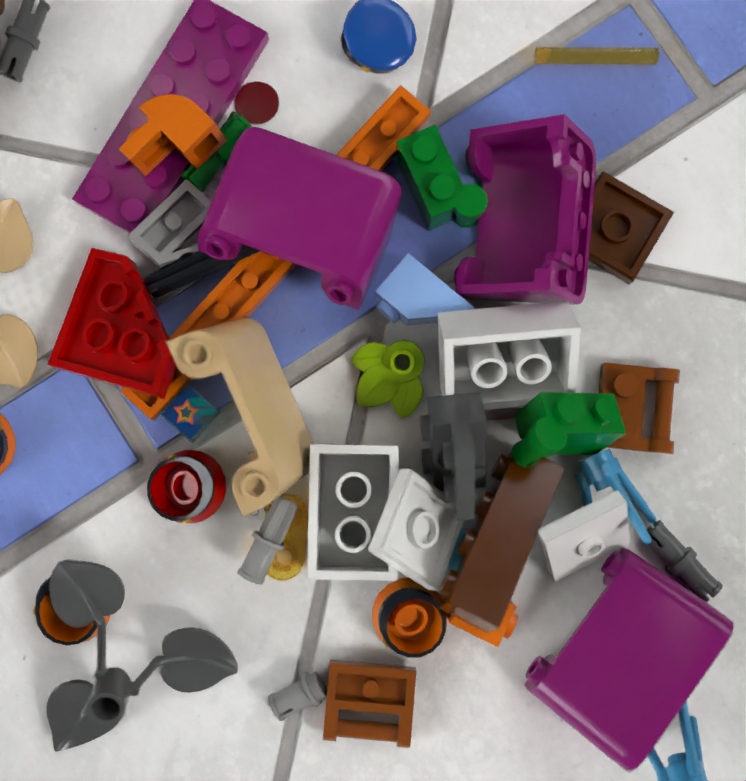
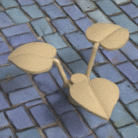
M14 198L0 200V272L8 273L21 268L29 260L34 244L31 229L19 202ZM11 314L0 315V384L23 388L29 384L37 367L38 347L36 338L31 328L23 320Z

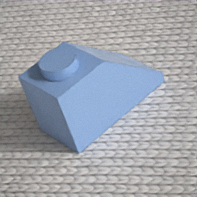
M409 253L375 291V300L379 302L376 307L378 311L391 322L396 323L400 320L406 326L438 323V312L471 310L474 308Z

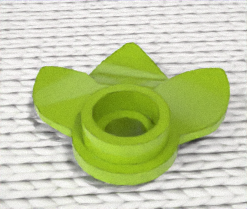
M399 340L390 346L379 342H371L361 346L351 357L352 363L364 372L356 388L357 403L360 406L376 407L390 401L394 410L401 418H406L417 408L424 393L419 375L425 365L423 351L417 344L408 340ZM399 354H405L409 357V368L401 369L397 366L396 357Z

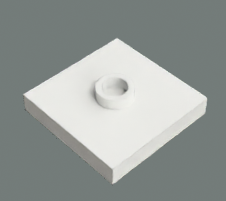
M400 469L368 551L428 590L439 591L463 521L456 520L454 503H446L443 492L412 469Z
M613 491L538 530L547 569L555 582L612 554L614 551L630 545L627 502L619 491Z

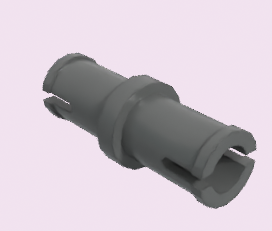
M23 0L13 26L9 25L5 32L8 40L0 58V74L6 77L11 62H14L15 66L10 77L13 81L22 82L23 74L32 51H37L41 43L37 38L47 12L51 8L44 0L39 1L35 14L31 13L35 0Z
M661 520L653 523L654 528L649 526L646 530L651 537V543L647 545L666 564L665 570L671 576L676 575L695 595L705 602L709 601L708 593L714 598L720 592L723 585L696 559L697 553L691 547L685 548L664 526Z

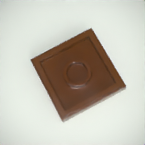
M602 171L594 186L588 261L630 285L635 280L674 212Z

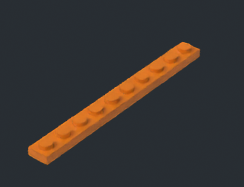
M400 85L337 153V156L382 171L396 156V141L418 132L430 119L431 110ZM262 251L240 260L169 339L172 340L189 332L232 320L249 318L297 264ZM176 365L165 399L122 388L120 392L148 418L156 420L191 382L193 377H189L181 372Z

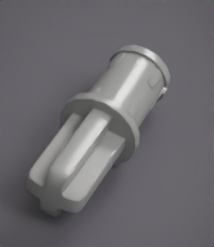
M281 496L273 501L260 530H255L252 534L255 538L241 568L237 571L241 577L255 584L261 585L264 583V578L278 550L283 551L285 547L282 542L298 511L296 503Z

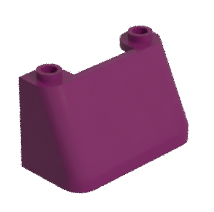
M565 114L471 129L469 146L465 153L466 164L476 177L483 181L482 188L487 194L488 202L483 215L479 218L476 257L463 258L455 269V292L464 298L528 303L568 301L569 305L581 304L585 297L596 174V153L593 142Z
M250 127L242 132L235 143L200 229L198 251L208 254L217 260H232L238 256L242 244L322 273L321 288L327 297L336 304L346 305L359 310L390 240L402 196V189L392 176L263 128Z
M622 548L620 552L614 551L610 554L602 565L601 572L605 574L603 584L607 587L557 656L553 654L545 658L538 656L531 663L525 675L528 680L524 685L529 692L624 770L630 772L644 762L721 653L732 635L734 623L716 608L627 548Z

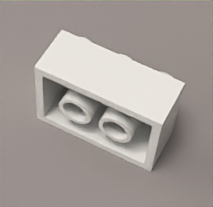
M568 301L438 312L439 383L442 396L480 393L484 410L524 407L540 392L576 393L581 326Z
M310 444L307 580L397 581V569L370 553L368 548L398 475L399 446Z

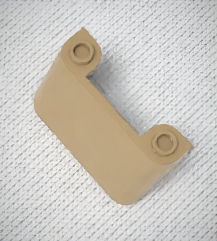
M241 318L189 332L167 341L176 365L187 376L199 379L211 375L215 376L220 373L223 374L252 440L255 450L248 453L250 461L238 468L232 481L233 495L242 516L267 506L309 473L310 444L314 443L266 331L260 323L254 319Z

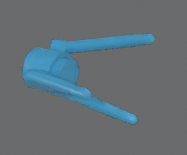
M610 448L579 461L578 463L583 472L574 476L581 489L583 506L593 502L590 490L591 484L594 485L596 492L611 486L613 491H619L627 502L628 518L645 544H650L651 537L628 495L648 522L655 523L656 517L622 470L617 457H613Z
M686 701L678 712L685 752L670 755L667 758L669 765L666 768L655 748L648 755L656 771L658 781H708L703 765L697 719L694 716H689Z

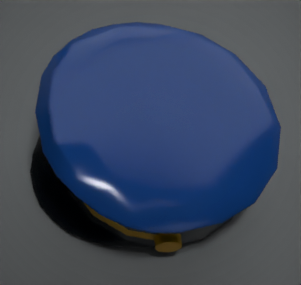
M393 0L357 1L347 13L341 36V44L346 56L353 63L360 66L363 71L367 73L370 71L376 74L390 73L404 65L413 54L417 40L415 25L409 14Z

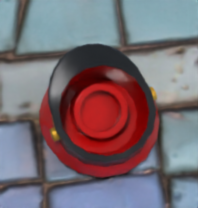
M183 450L169 455L151 472L147 483V497L152 508L161 517L183 524L198 523L211 517L221 506L226 494V479L221 466L210 455L197 450Z

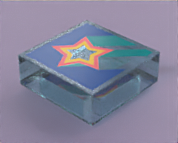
M187 383L159 415L189 442L194 443L221 411L191 384Z

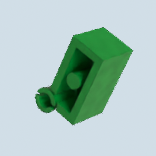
M436 125L396 141L395 159L428 231L451 222L452 216L453 218L457 217L455 223L460 227L468 228L473 226L483 215L487 207V194L483 188L476 184L463 185Z
M540 392L514 415L519 437L522 440L513 445L511 453L514 461L524 468L527 465L529 468L534 466L543 457L599 453L626 434L615 395Z

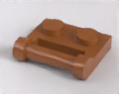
M615 363L601 364L598 393L615 395L626 431L625 435L606 448L659 454L674 453V441H670L674 384L679 383L680 370ZM646 382L657 383L652 439L641 438Z
M330 660L323 740L336 741L337 737L388 741L397 742V747L410 748L416 667ZM339 709L398 714V724L338 719Z

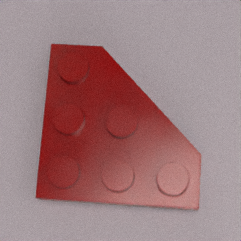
M91 248L47 365L165 399L176 363L167 345V341H170L169 336L133 260L125 255Z

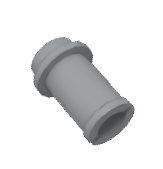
M304 672L301 674V679L276 693L270 694L269 704L275 717L278 716V720L283 721L286 717L311 704L314 706L320 705L321 699L327 696V690L317 672L312 674Z

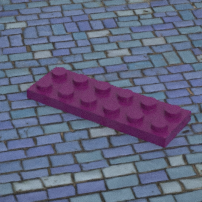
M194 0L72 200L130 234L184 182L182 174L191 165L175 148L145 177L119 150L126 142L129 134L148 121V118L139 109V106L147 100L160 95H180L195 102L218 126L269 41L268 32L210 0Z

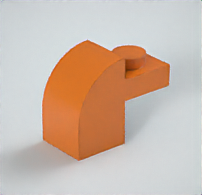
M166 94L151 98L139 106V109L148 118V121L141 127L134 129L119 150L146 177L175 148L198 169L227 139L217 124L195 102L180 95Z

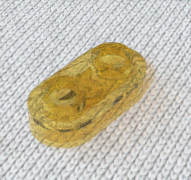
M290 493L280 496L298 505L296 518L291 523L282 542L285 545L284 549L291 553L292 560L291 563L283 565L277 560L276 554L267 572L269 577L279 581L294 578L303 568L306 556L309 508L301 497ZM273 502L268 504L265 512V517Z

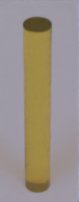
M536 47L534 53L535 64L656 65L659 60V48Z

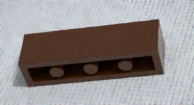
M511 452L507 456L501 453L490 475L496 479L491 492L485 490L475 507V514L480 516L474 530L468 528L465 531L456 552L461 554L462 557L457 569L450 568L440 585L438 593L444 595L439 609L486 633L500 627L538 535V530L543 523L565 469L563 466L543 457L534 466L529 468L527 465L524 468L514 461Z

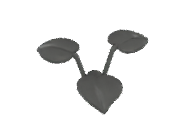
M64 560L58 562L50 577L49 593L51 604L58 617L66 624L75 628L85 627L94 620L98 627L97 668L94 674L96 677L94 685L86 680H71L57 686L49 696L46 706L47 718L52 731L55 752L85 744L112 730L124 716L129 696H137L139 694L140 687L158 666L162 665L161 676L168 686L176 691L189 693L210 688L222 679L238 672L237 661L229 647L211 632L193 627L181 628L168 633L162 642L163 655L156 656L135 681H131L128 674L121 668L112 667L107 669L106 620L104 616L116 613L123 604L125 588L121 578L112 569L93 562Z

